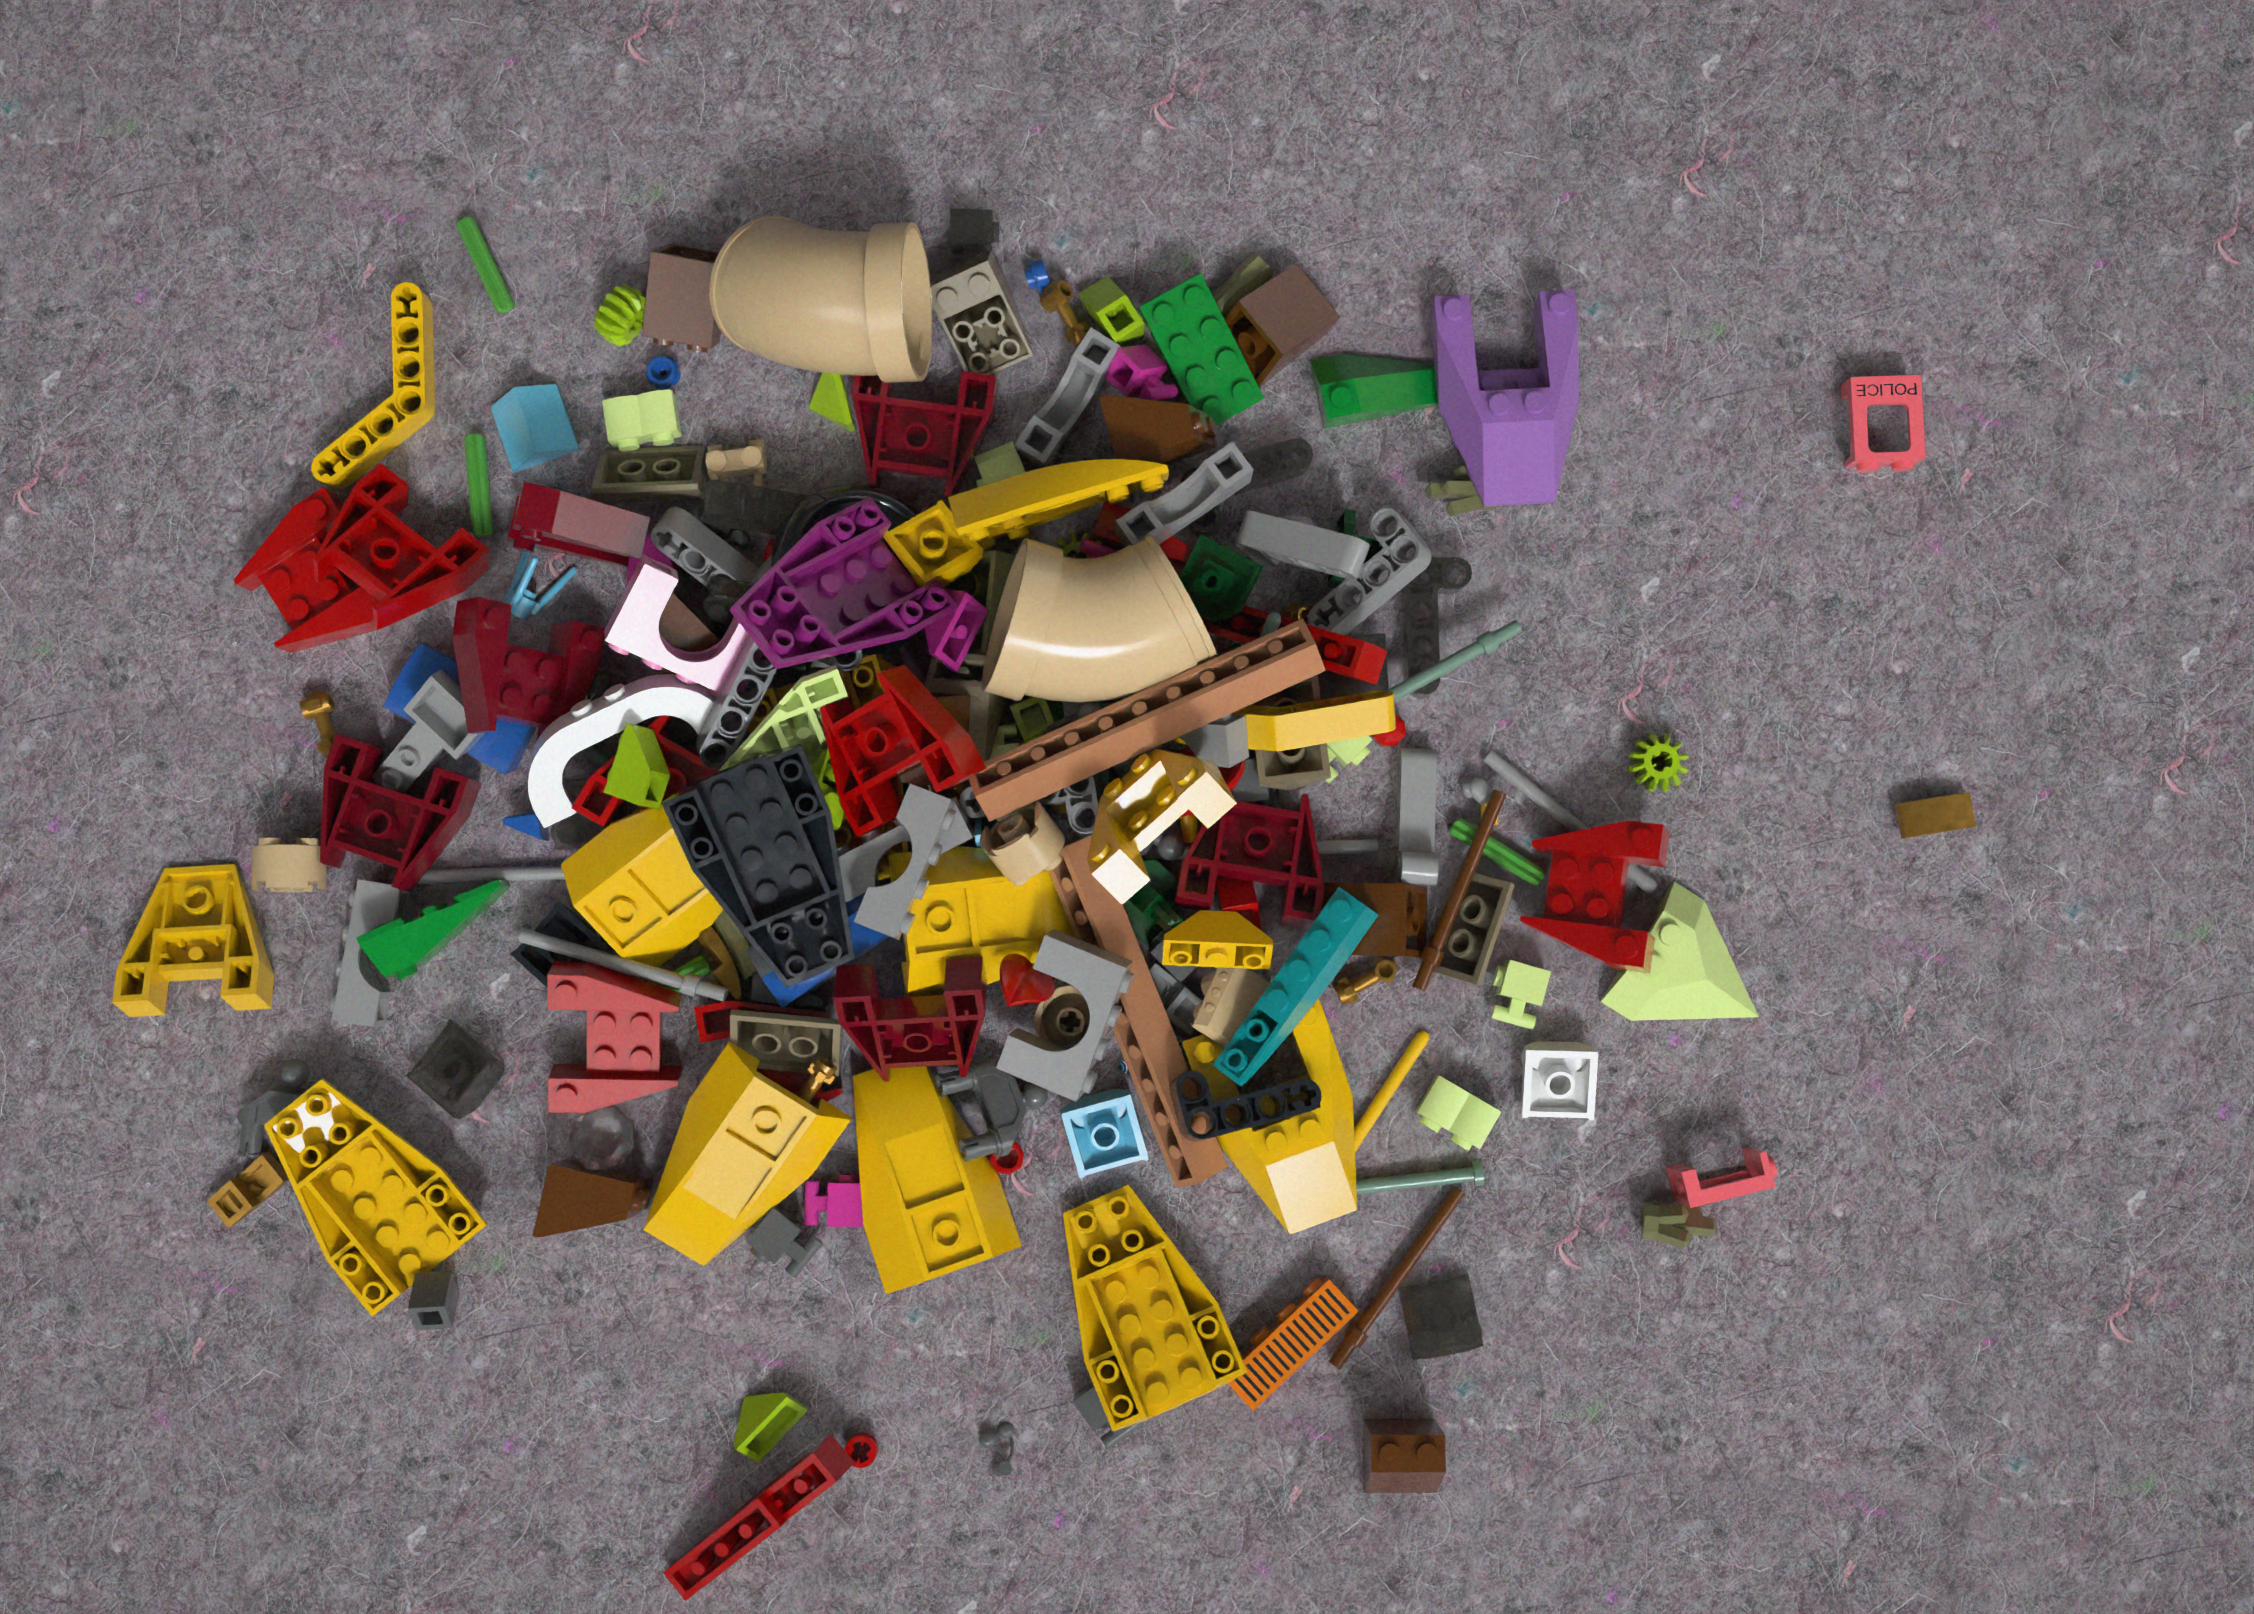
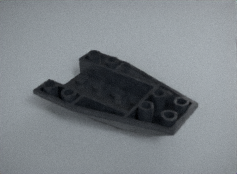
M801 744L764 752L702 778L662 801L661 804L692 871L786 988L855 959L831 811Z

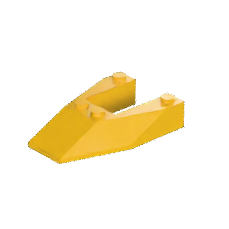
M1154 749L1148 755L1143 754L1139 756L1131 765V770L1123 778H1116L1111 781L1104 789V795L1100 797L1087 857L1090 872L1121 904H1124L1150 881L1140 852L1189 809L1207 828H1210L1237 803L1214 762L1161 749Z
M1319 998L1291 1032L1306 1075L1278 1084L1282 1085L1301 1079L1314 1081L1319 1086L1322 1095L1318 1107L1301 1115L1216 1137L1226 1155L1289 1234L1357 1210L1353 1095ZM1204 1034L1182 1042L1191 1070L1200 1072L1205 1076L1213 1102L1240 1096L1235 1082L1213 1065L1223 1051L1220 1044ZM1298 1093L1287 1097V1105L1297 1101L1304 1102L1308 1099L1307 1093ZM1263 1096L1260 1101V1108L1263 1113L1271 1116L1274 1113L1275 1104L1271 1098ZM1232 1105L1226 1108L1225 1116L1227 1121L1237 1125L1241 1119L1239 1109Z

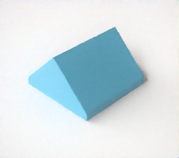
M557 384L514 387L491 406L514 473L580 450Z

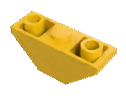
M1200 910L1164 934L1162 965L1270 970L1273 939L1237 912Z

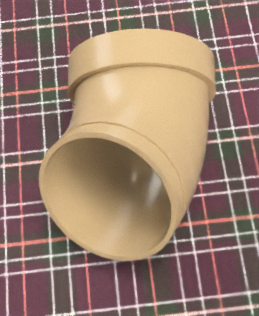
M765 216L752 220L740 227L721 248L710 277V305L719 329L735 345L767 360L814 372L860 376L878 375L885 383L923 381L927 375L932 348L931 284L924 242L919 228L914 222L877 223L871 227L870 231H841L813 227L784 216Z
M1150 534L1132 546L1128 545L1112 554L1090 559L1063 557L1062 548L1025 538L1012 563L997 609L985 657L981 687L984 692L1020 701L1024 695L1067 702L1110 701L1130 697L1218 656L1208 631L1188 592L1163 550Z

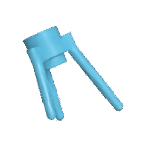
M522 551L511 586L504 597L506 598L504 603L511 604V613L527 621L531 613L538 616L543 606L577 572L576 567H571L536 602L534 600L537 594L526 587L538 563V557L533 556L525 570L530 553Z

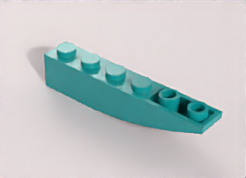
M1338 887L1213 1065L1239 1086L1243 1087L1315 1004L1379 915Z

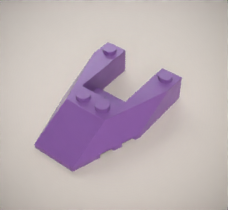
M1575 290L1539 291L1533 309L1539 368L1477 371L1469 295L1434 296L1429 319L1438 411L1441 417H1444L1451 432V439L1464 459L1465 469L1483 507L1554 503L1579 405L1578 316Z

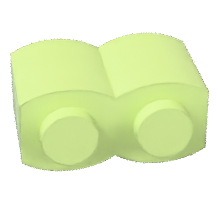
M672 390L650 391L639 395L620 396L602 401L608 442L612 447H618L619 451H634L640 448L639 444L653 442V445L656 446L669 445L674 443V438L682 436L676 395Z
M1439 1075L1435 1076L1415 1111L1422 1115L1419 1121L1421 1124L1437 1133L1441 1127L1453 1134L1450 1141L1467 1151L1470 1150L1472 1145L1478 1149L1482 1147L1501 1111Z

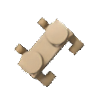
M764 439L750 440V446L741 449L723 451L722 444L708 446L705 460L708 474L711 480H718L719 476V491L721 495L729 493V477L753 474L755 480H753L755 490H763L762 474L767 473L766 467H768Z

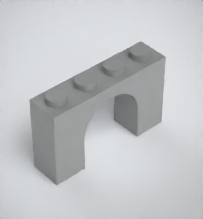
M1055 929L1045 934L1033 969L1067 982L1080 991L1089 1008L1090 1022L1085 1036L1077 1042L1057 1044L1016 1028L1008 1035L996 1068L1076 1102L1084 1093L1090 1094L1097 1078V1073L1092 1072L1096 1060H1103L1110 1043L1109 1040L1105 1039L1109 1026L1113 1028L1116 1026L1122 1011V1007L1117 1005L1121 993H1128L1135 974L1130 972L1133 961Z

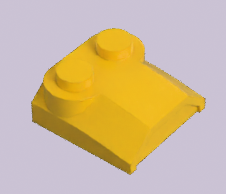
M942 500L894 529L887 530L883 536L910 572V576L915 584L920 588L935 579L938 580L942 587H945L970 572L983 557V548L977 541L969 542L968 537L963 539L959 537L953 514Z

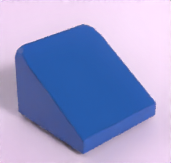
M535 812L507 816L502 819L503 824L540 840L549 841L548 827L544 828Z

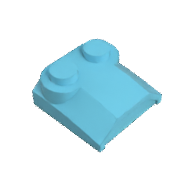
M1111 1089L1079 1098L1077 1102L1072 1101L1060 1109L1079 1178L1139 1160H1149L1130 1090Z

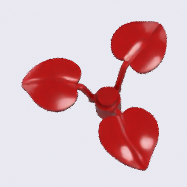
M1008 954L1000 963V982L1008 1007L1014 1005L1026 1007L1029 1003L1049 1000L1055 992L1053 980L1056 978L1033 969L1034 963H1031L1029 959L1021 954Z

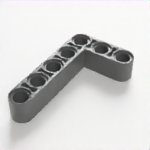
M749 635L696 740L699 758L708 769L719 770L735 753L777 670L768 658L762 660L753 658L754 652L759 647ZM862 650L851 651L845 657L834 655L817 660L829 666L836 665L838 670L850 671L860 664ZM751 679L755 681L753 688L749 691L742 692L737 690V686L742 680ZM729 711L739 713L736 721L732 723L721 721L722 716ZM719 743L723 745L722 750L717 754L710 755L705 752L710 744Z

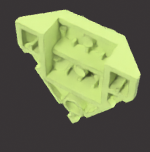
M834 665L800 678L719 771L764 752L797 744L802 745L812 768L823 750L828 748L820 708L847 698L849 699L837 666Z
M1672 882L1655 910L1658 916L1648 931L1655 938L1650 973L1627 970L1617 972L1600 1002L1630 1021L1759 1017L1705 900L1676 882Z

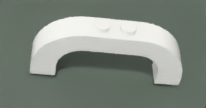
M660 674L638 679L625 686L623 684L614 685L604 692V696L593 701L583 700L574 705L570 712L556 719L543 731L531 753L528 792L533 810L542 826L546 828L577 813V811L571 808L577 798L563 774L566 763L577 752L623 731L626 723L635 725L659 715H671L681 718L689 723L699 735L717 697L710 694L708 688L699 683L689 685L680 681L673 674ZM729 711L722 716L721 721L732 723L736 719L732 711ZM719 743L710 744V745L706 748V750L708 751V750H710V749H712V748H714V747H716V746H718V745H720V744H719Z

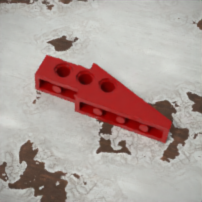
M1244 605L1238 616L1217 623L1201 615L1200 617L1208 633L1247 644L1259 638L1265 621L1271 613ZM1281 616L1278 630L1297 620ZM1307 625L1326 671L1335 672L1374 685L1377 684L1388 650L1359 639Z
M831 1434L795 1464L785 1469L670 1565L663 1574L683 1599L687 1601L778 1530L793 1515L835 1484L854 1464V1461Z

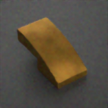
M1970 792L1895 804L1901 839L1976 827Z
M710 927L696 940L719 965L718 968L709 974V977L716 985L728 988L727 998L734 1001L741 996L738 974L726 946L714 929Z
M268 1151L261 1154L239 1176L230 1179L207 1200V1203L229 1229L276 1193L289 1181V1178L284 1168Z

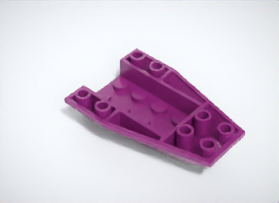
M870 496L819 521L731 607L730 612L776 669L906 639L956 611L959 607L937 579L921 588L915 584L909 573L881 540L892 523Z

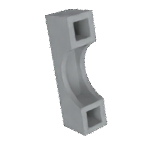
M1089 329L1072 355L1069 366L1058 387L1044 407L1037 414L1033 415L1014 444L1019 456L1038 468L1048 467L1052 464L1106 380L1104 376L1118 348H1121L1119 344L1095 329Z
M1232 441L1204 460L1199 468L1176 488L1155 500L1142 502L1115 521V534L1125 547L1140 542L1148 534L1159 545L1249 484L1254 469Z
M1228 714L1179 736L1191 748L1195 757L1213 761L1217 767L1230 768L1249 758L1246 716ZM1161 745L1141 753V755L1148 754L1154 749H1159Z
M909 784L896 818L904 825L911 838L912 856L905 872L894 882L884 886L867 888L855 917V923L897 940L900 939L902 933L908 935L915 919V914L911 913L916 899L922 900L929 884V880L924 878L930 864L933 866L937 864L943 849V845L938 844L943 830L950 831L957 811L952 809L954 803L951 799Z
M956 797L951 799L954 803L952 809L957 811L954 823L949 832L943 830L938 843L943 845L941 854L976 836ZM898 819L893 820L896 828L884 834L881 828H878L862 836L861 839L864 844L853 850L850 849L848 844L837 849L845 902L865 893L868 887H877L880 884V864L886 852L897 843L911 841L908 831Z
M360 879L357 880V886L352 888L349 898V904L352 907L350 921L346 922L343 929V941L346 942L344 955L339 958L336 967V975L339 977L337 991L333 992L329 1005L330 1011L333 1012L332 1021L369 1027H385L391 991L384 988L375 979L370 968L369 957L358 944L356 937L399 918L405 920L410 892L391 887L392 884Z

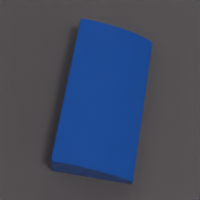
M420 642L400 672L383 707L415 724L416 721L403 709L428 678L441 669L460 686L456 660L427 643ZM497 719L496 730L494 732H486L474 747L466 753L506 775L517 769L536 727Z

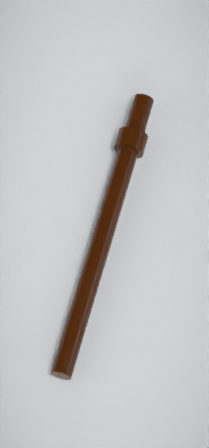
M1492 791L1429 946H1424L1419 958L1422 960L1412 987L1421 991H1426L1435 967L1440 966L1444 957L1443 947L1506 798V794L1500 791Z
M1452 1187L1354 1325L1350 1324L1342 1335L1345 1337L1329 1359V1362L1339 1370L1355 1348H1361L1368 1338L1366 1335L1367 1331L1465 1196L1458 1188Z

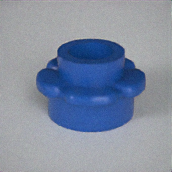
M1030 259V268L1024 269L1030 289L1037 288L1042 293V289L1051 284L1043 259L1036 262Z
M659 356L652 359L648 364L646 378L650 384L655 385L656 389L668 390L671 385L678 383L681 373L677 369L678 363L673 358ZM665 370L667 374L665 376H661V371Z

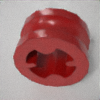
M857 1433L849 1439L844 1450L854 1461L853 1467L865 1468L874 1462L878 1453V1444L872 1435ZM861 1441V1446L865 1442L870 1446L867 1452L868 1458L862 1459V1455L856 1458L853 1455L856 1449L855 1442Z

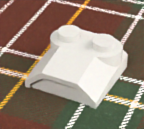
M1536 1041L1524 1045L1521 1056L1523 1065L1522 1118H1528V1116L1572 1117L1594 1120L1598 1066L1597 1048L1580 1042Z

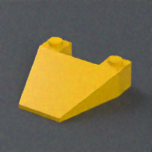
M235 864L164 868L116 969L112 1003L127 1016L165 1015L169 982L222 979L220 996L235 1011L271 1009L275 975L238 867Z

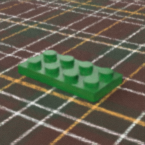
M1201 273L1191 276L1137 307L1186 403L1208 414V417L1211 416L1216 426L1265 399Z

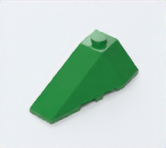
M1339 354L1310 360L1324 429L1438 406L1434 364L1352 354Z
M500 879L457 895L452 899L454 904L450 906L447 903L429 906L422 909V912L419 913L421 918L416 920L414 918L405 920L399 918L356 937L360 947L384 977H397L398 981L410 978L419 973L417 967L428 963L510 888L509 882Z

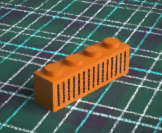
M1327 1275L1321 1280L1318 1277L1312 1279L1302 1290L1305 1295L1295 1305L1292 1301L1288 1302L1276 1314L1279 1320L1269 1329L1266 1326L1259 1329L1249 1340L1252 1345L1243 1354L1240 1353L1247 1373L1229 1382L1228 1385L1252 1411L1264 1402L1359 1312L1356 1306Z

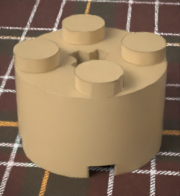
M1035 801V804L1030 803L996 818L998 822L990 830L986 825L980 836L981 848L1005 878L1011 881L1014 886L1023 885L1031 877L1043 870H1053L1062 861L1060 852L1064 846L1065 836L1038 801Z
M258 838V846L252 847L251 890L261 891V884H264L265 888H270V892H312L313 885H318V890L326 891L327 865L320 863L321 842H319V839L297 838L296 845H284L280 838Z
M1063 986L1055 989L1054 994L1049 1000L1039 1003L1034 1018L1035 1031L1038 1037L1053 1043H1074L1085 1036L1089 1027L1090 1013L1087 1002L1080 991L1074 986ZM1072 1011L1076 1013V1018L1081 1020V1025L1074 1027L1073 1032L1069 1031V1025L1064 1023V1017L1071 1016Z

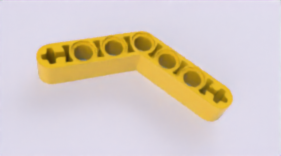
M400 283L393 289L391 294L393 394L313 459L311 470L314 477L332 489L340 490L351 485L430 421L435 413L432 302L413 283ZM419 330L417 339L407 343L409 333ZM419 364V372L413 377H408L410 367ZM420 398L419 408L409 412L408 408L411 401ZM388 420H393L392 429L388 433L382 434L383 424ZM361 442H366L365 451L355 456V447ZM343 457L347 458L350 461V463L347 464L348 462L344 460ZM332 466H334L333 469L336 472L333 476L330 470Z
M1386 690L1369 691L1282 707L1248 705L1231 713L1233 715L1246 716L1248 749L1284 751L1386 733L1396 729L1394 693ZM1179 737L1174 739L1176 743L1186 744Z

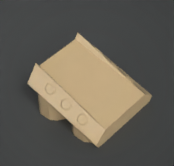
M1219 967L1202 978L1201 989L1205 998L1202 1003L1195 1006L1193 1028L1226 1047L1270 983L1250 969Z

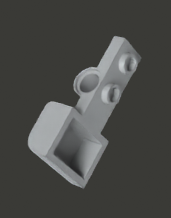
M442 669L428 678L403 709L416 723L377 769L372 778L382 787L407 794L421 776L439 761L444 754V749L456 760L473 748L485 734L468 733L461 687Z

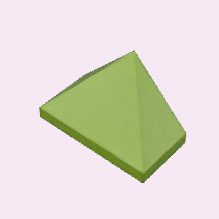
M822 373L808 409L848 432L857 431L843 376L840 374Z
M784 1392L745 1396L733 1446L737 1451L759 1462L808 1411L807 1407Z

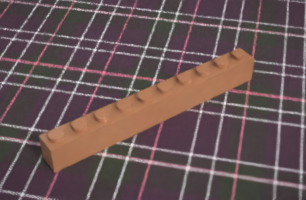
M1301 619L985 761L984 764L987 769L969 778L974 796L988 820L992 821L1326 670L1316 643L1304 619Z
M1092 835L1065 844L1060 852L1062 861L1056 868L1050 870L1049 873L1075 938L1133 961L1130 972L1135 974L1128 993H1121L1117 1005L1122 1007V1011L1116 1026L1112 1027V1030L1175 1187L1200 1184L1228 1166L1216 1137L1192 1142L1187 1140L1179 1129L1170 1095V1086L1177 1076L1189 1071V1068L1123 904L1090 872L1087 857ZM1184 1079L1181 1083L1182 1093L1188 1098H1194L1197 1093L1195 1083L1189 1079ZM1194 1114L1190 1121L1191 1128L1196 1133L1203 1134L1206 1130V1121L1202 1116Z

